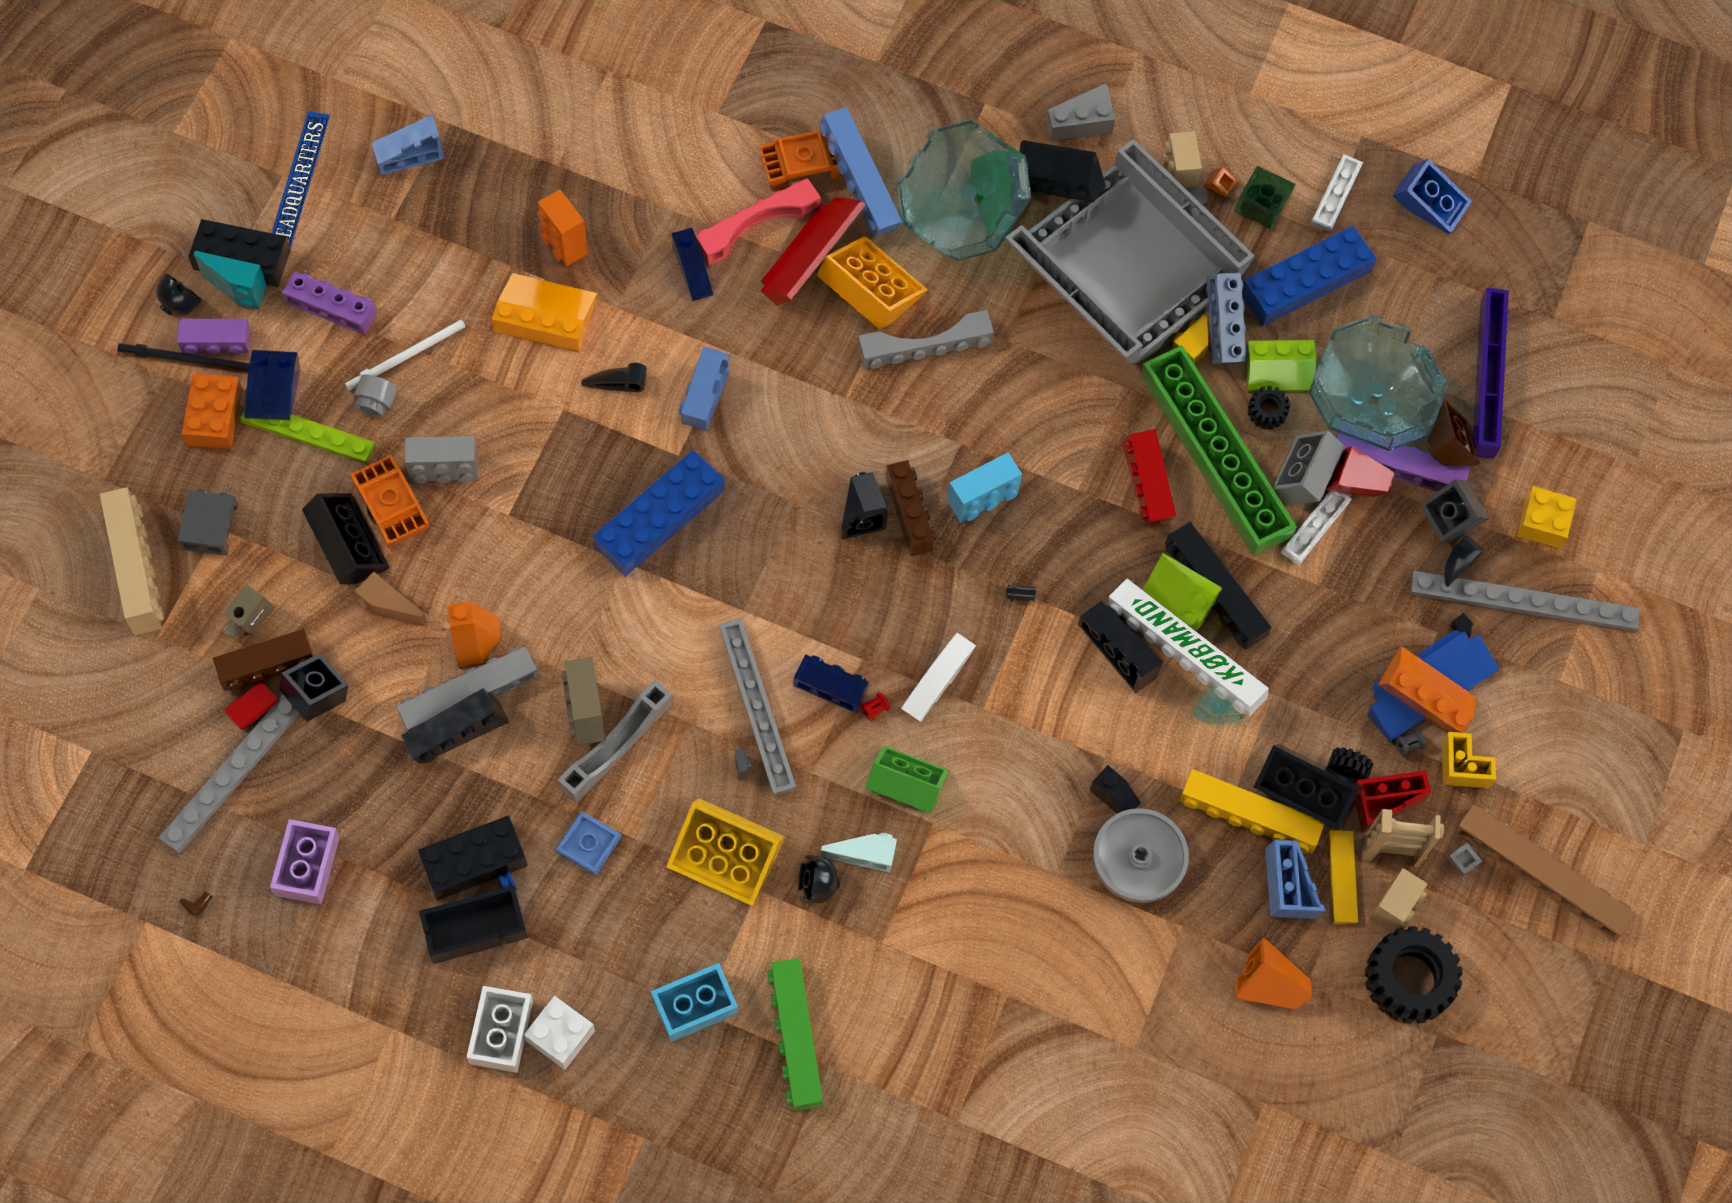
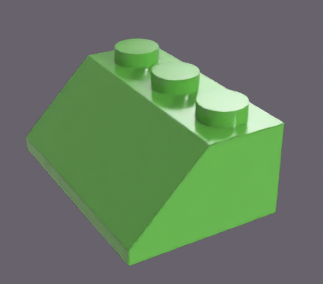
M884 745L872 765L865 788L870 789L877 795L891 797L898 803L912 805L919 811L932 813L949 770Z

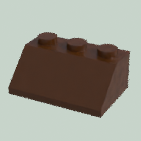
M1443 396L1421 410L1423 418L1421 423L1426 430L1425 438L1430 445L1429 453L1435 460L1439 459L1444 465L1477 466L1480 464L1469 422Z

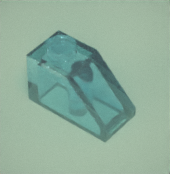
M1210 685L1196 699L1191 709L1197 719L1206 721L1208 724L1242 723L1246 717V714L1236 711L1228 700L1218 697Z

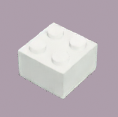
M554 996L526 1031L524 1037L527 1043L565 1070L595 1032L593 1023Z

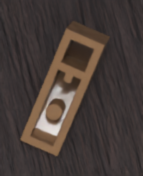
M375 572L354 591L357 597L356 603L365 611L369 609L377 615L420 625L427 623L426 616L420 609Z

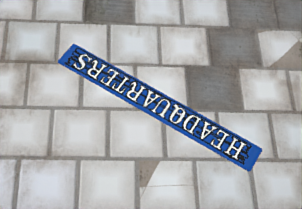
M312 111L307 113L272 229L273 234L287 236L290 248L330 118L329 114Z

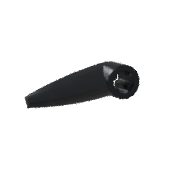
M630 363L627 367L608 369L582 379L581 384L585 387L641 392L645 386L647 367L641 363Z
M1467 535L1460 540L1447 560L1445 567V585L1447 587L1461 576L1484 551L1480 545Z

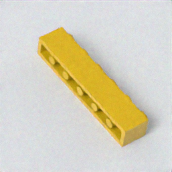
M1191 769L1179 799L1188 808L1201 809L1213 818L1221 817L1228 820V823L1233 826H1243L1250 829L1256 835L1269 836L1273 841H1298L1302 853H1313L1325 824L1305 813L1194 769Z

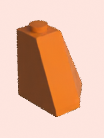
M471 601L447 605L459 669L482 665L495 646L497 647L502 640L498 616Z
M1262 938L1249 953L1245 961L1247 965L1244 969V976L1239 975L1235 982V997L1238 999L1296 1010L1303 1003H1307L1313 993L1311 979L1265 938Z

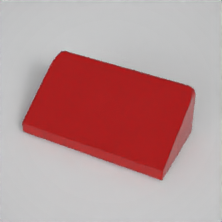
M259 682L226 707L224 711L230 720L240 730H243L276 705L279 700L263 682Z

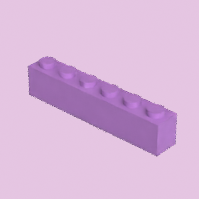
M1340 426L1336 438L1345 446L1344 449L1354 446L1393 471L1394 479L1436 492L1455 479L1467 481L1470 466L1444 465L1439 459L1435 460L1430 453L1421 451L1417 447H1407L1394 440H1385L1378 438L1374 434L1356 431L1352 427Z

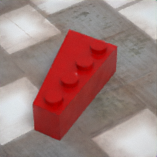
M1156 429L1129 434L1121 444L1133 480L1134 492L1139 500L1141 519L1145 520L1146 525L1173 520L1176 517V512Z

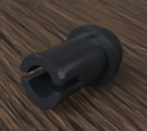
M1015 583L1007 586V599H1011L1013 602L1014 599L1035 601L1036 587L1015 586Z

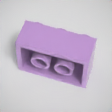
M288 820L270 885L274 896L322 905L340 839L336 828Z

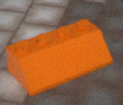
M1399 647L1378 686L1445 732L1465 733L1475 715L1476 697L1404 647Z

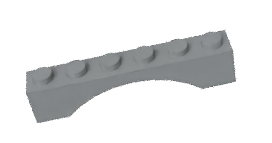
M984 310L965 314L951 329L929 338L903 339L890 336L881 331L858 335V348L864 369H876L885 364H900L905 360H920L930 355L941 356L946 352L955 350L960 352L975 346L985 347L992 343L994 332L988 311Z
M654 680L639 695L627 714L605 738L606 741L600 742L588 754L573 763L557 780L559 789L577 804L673 705L672 694Z

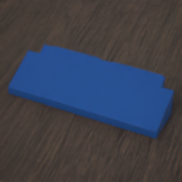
M1457 630L1452 631L1423 650L1418 658L1467 691L1499 670L1498 665L1480 635L1478 634L1469 639L1465 631L1463 633ZM1378 680L1372 687L1374 691L1373 697L1377 702L1371 705L1367 716L1387 740L1392 743L1396 737L1403 736L1425 721L1426 718L1379 687L1380 680Z

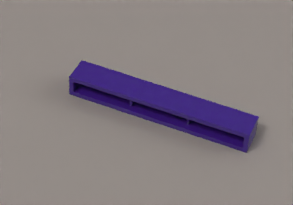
M1486 288L1480 303L1473 440L1478 457L1494 459L1501 448L1509 290Z

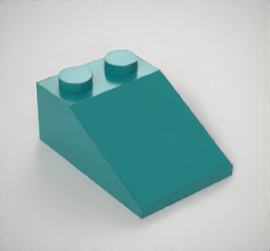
M195 251L194 256L202 277L245 309L260 308L267 289L260 265Z

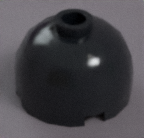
M167 273L160 279L156 287V297L162 304L159 308L168 315L172 313L187 315L197 308L202 300L191 289H187L180 281Z
M807 855L805 859H808V861L801 864L798 876V890L803 889L804 896L799 897L803 903H823L828 901L835 893V890L839 888L840 876L837 875L834 864L828 859L821 856Z

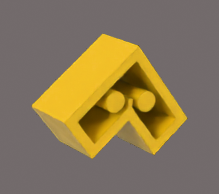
M1448 732L1442 740L1443 785L1489 789L1496 781V757L1472 756V734Z

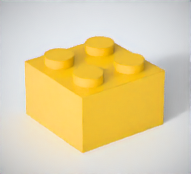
M1532 486L1525 499L1517 536L1561 549L1568 538L1577 499Z

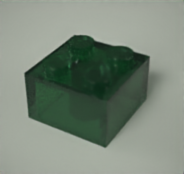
M1257 166L1238 198L1235 212L1273 230L1289 203L1296 184Z

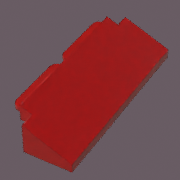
M834 197L829 204L822 203L760 281L764 285L761 292L776 306L792 300L861 212L865 204L861 200Z

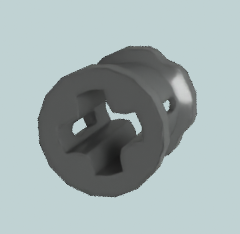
M1419 729L1414 730L1412 734L1395 738L1396 747L1403 757L1418 748L1421 750L1426 748L1425 738Z

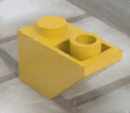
M1204 314L1198 320L1196 318L1193 319L1187 326V330L1184 333L1179 332L1172 340V350L1183 346L1194 365L1205 356L1208 348L1207 317Z

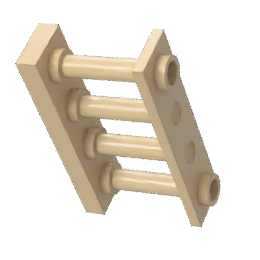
M1382 809L1363 837L1362 861L1371 862L1376 854L1382 852L1414 856V866L1419 867L1423 860H1426L1427 855L1439 839L1443 838L1444 824H1440L1441 815H1435L1429 825L1395 821L1392 818V810Z

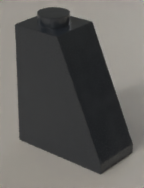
M861 472L850 479L841 528L842 540L886 530L888 510L873 472Z

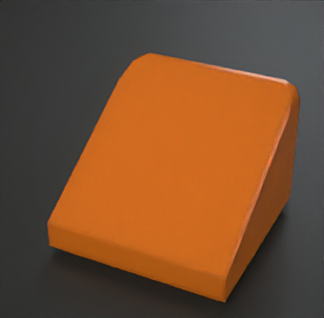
M1224 167L1213 171L1205 186L1224 197H1228L1237 180Z

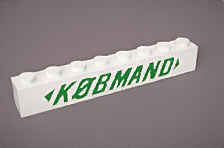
M1126 579L1109 596V606L1113 609L1116 616L1126 620L1128 626L1133 630L1140 631L1149 643H1155L1159 646L1167 657H1173L1177 660L1185 671H1191L1203 685H1209L1214 689L1218 697L1232 703L1234 709L1239 713H1244L1250 717L1268 699L1269 688L1129 579Z

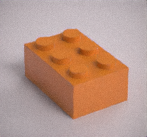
M561 189L538 201L539 211L537 215L540 219L539 227L542 230L540 236L545 245L552 247L556 260L558 262L562 261L567 267L588 255L584 220Z
M193 373L181 433L187 446L232 449L243 390L238 377Z

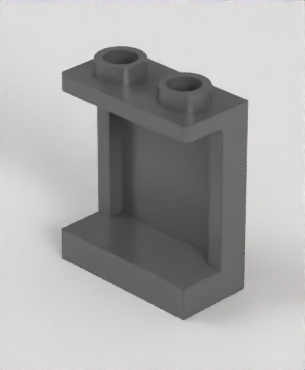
M206 490L189 491L177 540L181 549L227 555L229 550L227 538L233 511L238 507L235 496L225 492L213 494Z

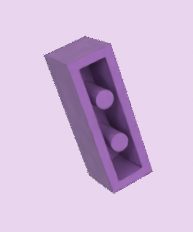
M179 318L177 343L182 353L193 355L196 353L212 355L219 353H231L234 355L249 353L251 328L247 319Z

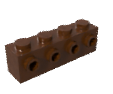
M908 460L886 465L885 477L910 556L933 551L934 541L937 540L934 527L930 528L928 523L930 514L928 508L923 507L922 500H924L922 489L916 486L917 474L915 468L910 467Z
M302 629L214 657L213 661L223 690L234 691L241 688L242 685L259 683L273 675L281 676L282 672L313 657V653L306 632Z

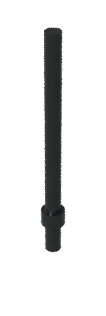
M119 343L117 348L118 352L134 354L135 357L140 358L148 356L244 372L252 371L251 363L148 348L144 344L129 345Z

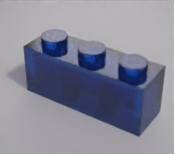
M805 654L793 678L794 687L856 714L869 687V682L859 674L852 675L845 672L841 666L835 664L831 666L824 663L823 659L815 655L808 656Z

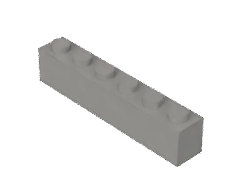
M526 646L522 648L517 647L501 658L495 657L490 659L486 665L467 670L464 675L458 678L452 677L447 679L443 685L436 688L430 687L417 697L404 699L397 705V709L407 731L482 688L497 698L539 678L538 670Z

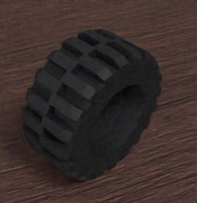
M1409 926L1407 930H1404V928L1396 929L1393 934H1387L1378 943L1367 960L1368 966L1365 968L1364 976L1368 977V980L1365 982L1366 989L1372 990L1370 998L1373 1003L1378 1001L1380 1004L1378 1009L1383 1013L1386 1010L1390 1012V1018L1394 1020L1400 1017L1403 1018V1023L1411 1024L1414 1020H1416L1417 1024L1425 1023L1428 1019L1433 1020L1451 1005L1458 996L1457 992L1461 989L1462 981L1459 978L1463 975L1461 966H1457V963L1460 961L1458 954L1453 955L1451 950L1454 947L1449 942L1445 944L1441 941L1443 936L1440 934L1431 935L1430 929L1423 927L1421 931H1417L1416 926ZM1413 956L1421 959L1428 965L1434 978V987L1429 993L1416 995L1400 987L1394 978L1392 969L1393 963L1398 957Z

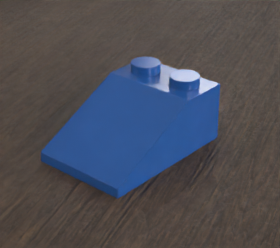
M1429 159L1413 164L1392 195L1408 211L1448 234L1453 231L1472 202Z

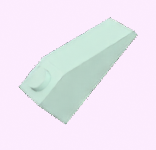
M879 833V835L871 834L823 845L821 857L890 873L897 839L893 838L890 834Z

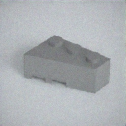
M1107 83L1048 109L1046 127L1049 140L1057 141L1112 133L1115 116Z

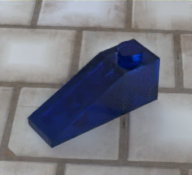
M693 228L671 233L672 248L692 301L712 296L713 290Z

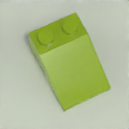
M1164 553L1161 555L1143 588L1145 593L1194 631L1201 627L1222 590V587Z

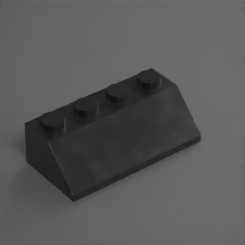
M1026 140L1021 142L1015 173L1021 190L1093 203L1106 187L1096 152Z
M317 493L302 509L340 585L358 584L365 581L373 572L380 574L389 568L351 493Z

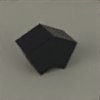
M1463 613L1452 621L1450 627L1460 633L1465 631L1468 638L1470 637L1473 623Z

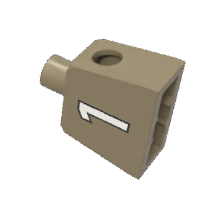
M245 584L225 611L224 615L231 622L223 632L233 640L242 629L248 634H252L276 607L249 585Z

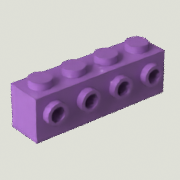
M294 271L282 292L286 304L363 335L367 333L377 315L375 304L369 298H360L353 295L349 290H340L329 282H320L306 273L300 274Z

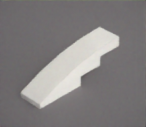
M956 633L901 709L922 722L933 704L937 703L947 686L957 676L976 645L959 633Z

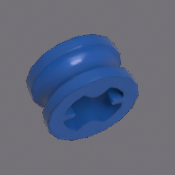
M509 870L503 876L501 874L498 875L502 888L514 885L517 891Z

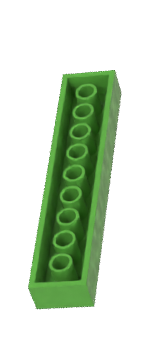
M1179 346L1145 362L1140 376L1252 555L1255 556L1292 538L1297 527L1183 346Z

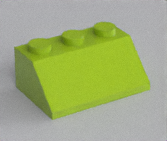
M1314 340L1248 341L1245 362L1248 392H1255L1257 389L1260 391L1261 387H1265V390H1267L1268 386H1272V390H1275L1276 387L1279 388L1278 392H1314L1316 372Z

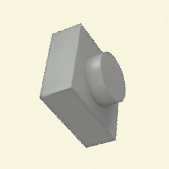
M1468 843L1447 857L1462 877L1483 862Z

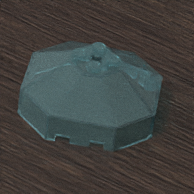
M971 119L930 130L926 137L928 139L922 150H917L909 163L911 165L905 176L901 175L897 181L902 224L956 261L997 251L1031 200L1026 156ZM977 194H980V196L984 197V199L981 200L980 205H978L977 202H974V199L977 198Z
M1371 315L1333 329L1313 378L1309 394L1328 429L1391 451L1429 437L1449 384L1429 348L1408 341L1411 334L1409 327L1396 322L1393 326L1382 322V317ZM1371 397L1379 399L1377 406L1374 403H1369Z

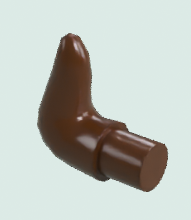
M204 892L195 903L187 899H180L179 902L189 914L197 915L208 906L207 904L212 899V896Z

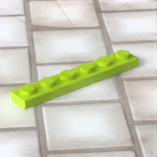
M251 400L248 401L240 418L243 424L367 465L376 446L373 441Z

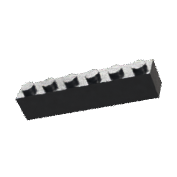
M1188 522L1170 533L1165 542L1167 552L1174 556L1179 563L1222 587L1211 609H1215L1220 615L1219 618L1222 624L1230 628L1235 641L1239 645H1243L1247 650L1266 638L1272 627L1192 523Z

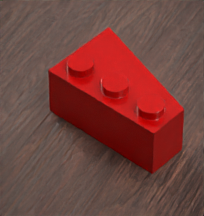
M1426 770L1357 780V783L1364 786L1355 803L1362 833L1369 830L1382 809L1392 810L1393 818L1425 802L1431 794Z

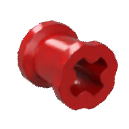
M878 692L876 697L866 704H860L863 714L870 722H873L875 717L883 711L891 710L888 700L881 692Z

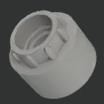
M364 374L361 376L353 396L356 400L355 406L359 411L367 415L381 417L385 412L391 410L398 388L383 378Z

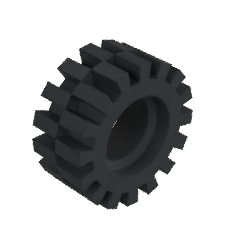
M1268 386L1267 390H1265V387H1261L1260 391L1257 389L1254 392L1248 405V416L1251 415L1250 420L1252 422L1256 420L1255 425L1257 427L1262 424V429H1266L1268 425L1270 430L1274 429V426L1278 428L1281 423L1285 422L1290 403H1288V396L1284 398V391L1278 393L1279 388L1276 387L1275 390H1272V386ZM1263 402H1271L1277 407V411L1273 414L1266 413L1261 409V404Z
M1338 747L1333 749L1327 768L1356 782L1357 780L1369 778L1373 762L1367 758L1368 756L1361 755L1359 751L1354 752L1350 748L1347 750L1344 747L1341 749Z

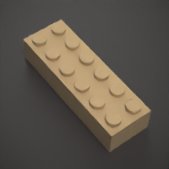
M128 487L101 493L100 498L124 618L134 636L162 629L161 621L164 620V614L157 601L160 599V595L153 581L156 575L153 565H150L149 558H152L149 545H146L145 541L147 532L145 525L141 522L143 517L141 505L138 504L135 494L131 495Z

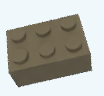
M593 657L564 661L566 671H561L571 737L576 736L578 745L606 741Z

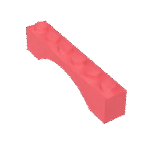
M808 178L802 181L798 180L790 187L776 191L771 197L759 200L747 209L739 210L734 216L722 219L708 229H702L695 235V247L707 265L710 266L727 257L737 238L753 225L776 217L791 216L803 218L821 206V197Z

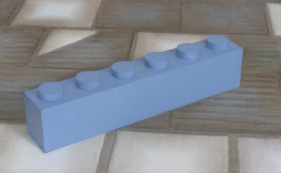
M847 107L823 115L819 122V130L828 141L829 151L838 162L839 172L844 174L849 192L853 193L856 200H861L865 204L860 213L865 218L868 231L872 232L875 238L896 230L902 220Z

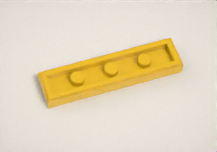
M1330 830L1328 832L1333 924L1357 925L1358 907L1353 831Z

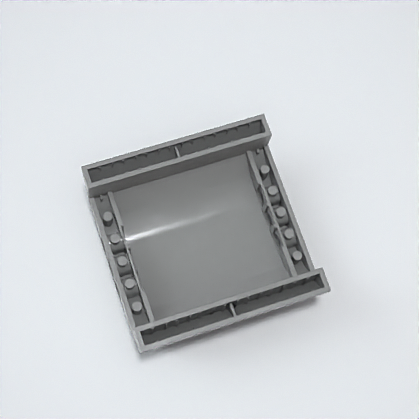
M1133 139L1118 150L1115 165L1103 173L1106 187L1093 203L1069 199L1029 231L1020 225L1005 237L1006 242L1129 363H1137L1152 356L1170 343L1179 332L1185 331L1193 319L1196 318L1198 320L1209 311L1207 276L1222 273H1241L1242 276L1255 257Z

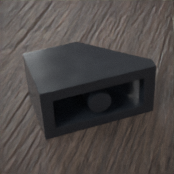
M1109 765L1092 781L1090 791L1117 814L1125 810L1136 809L1141 804L1127 781Z

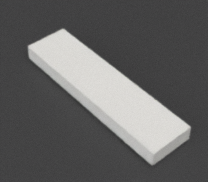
M1343 154L1311 221V225L1331 232L1363 162Z
M1329 491L1284 546L1281 553L1299 566L1351 502V498L1341 492Z

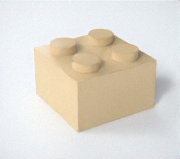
M1195 131L1170 133L1168 142L1164 144L1165 153L1161 156L1162 166H1166V171L1188 191L1193 187H1197L1202 171Z
M1402 868L1369 920L1391 934L1396 929L1405 928L1414 916L1415 910L1427 895L1424 889L1428 883Z

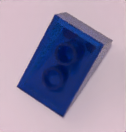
M252 350L248 369L245 418L291 419L301 372L298 352Z

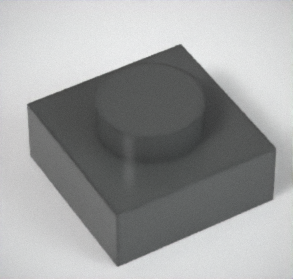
M744 748L735 750V762L738 779L748 778V770H752L750 756H745Z

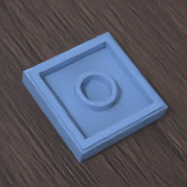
M581 811L555 851L596 876L622 838V834Z

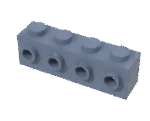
M1241 273L1207 276L1212 364L1246 362V325L1243 318L1245 305L1242 301L1243 280L1241 279Z

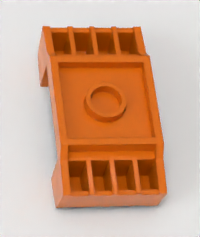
M820 130L778 138L774 142L759 146L772 191L786 189L788 179L827 171L831 180L844 176V174L839 172L838 162L835 156L830 153L828 141L821 134Z
M392 455L350 474L357 492L365 501L388 548L430 529V524Z

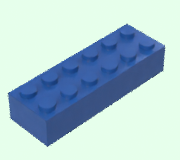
M1351 226L1243 281L1242 297L1261 325L1265 326L1372 272L1377 258L1355 227Z
M692 450L593 535L594 547L626 577L725 491L724 478L700 455Z

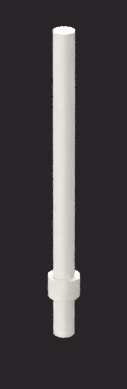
M459 320L374 368L363 370L359 373V376L345 383L347 389L351 391L356 388L362 375L378 376L466 327L464 322Z

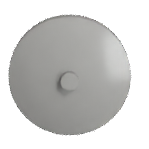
M1129 809L1114 815L1101 827L1093 846V864L1100 881L1116 896L1136 903L1154 902L1171 894L1183 880L1189 862L1187 842L1178 826L1163 814L1149 809Z

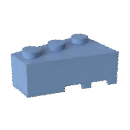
M433 115L372 142L381 175L444 159Z
M703 346L692 382L689 383L687 388L686 400L682 401L679 408L683 424L705 431L708 430L729 377V354Z
M1274 840L1265 848L1270 917L1318 918L1326 910L1319 901L1315 883H1312L1307 871L1309 868L1298 841Z

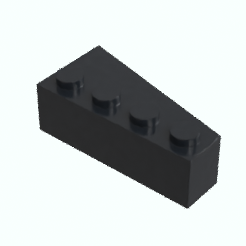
M1101 601L1080 616L1078 626L1135 694L1157 679L1163 661L1115 615L1110 606H1106Z
M482 688L401 736L413 760L420 764H426L443 753L509 723V720L498 699Z

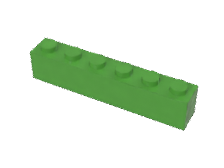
M800 958L771 962V970L767 971L769 985H774L775 994H771L772 1008H777L778 1017L774 1018L776 1033L781 1032L782 1041L778 1042L780 1057L785 1056L786 1065L782 1066L784 1081H789L790 1089L785 1090L787 1104H792L793 1111L822 1107L823 1099Z

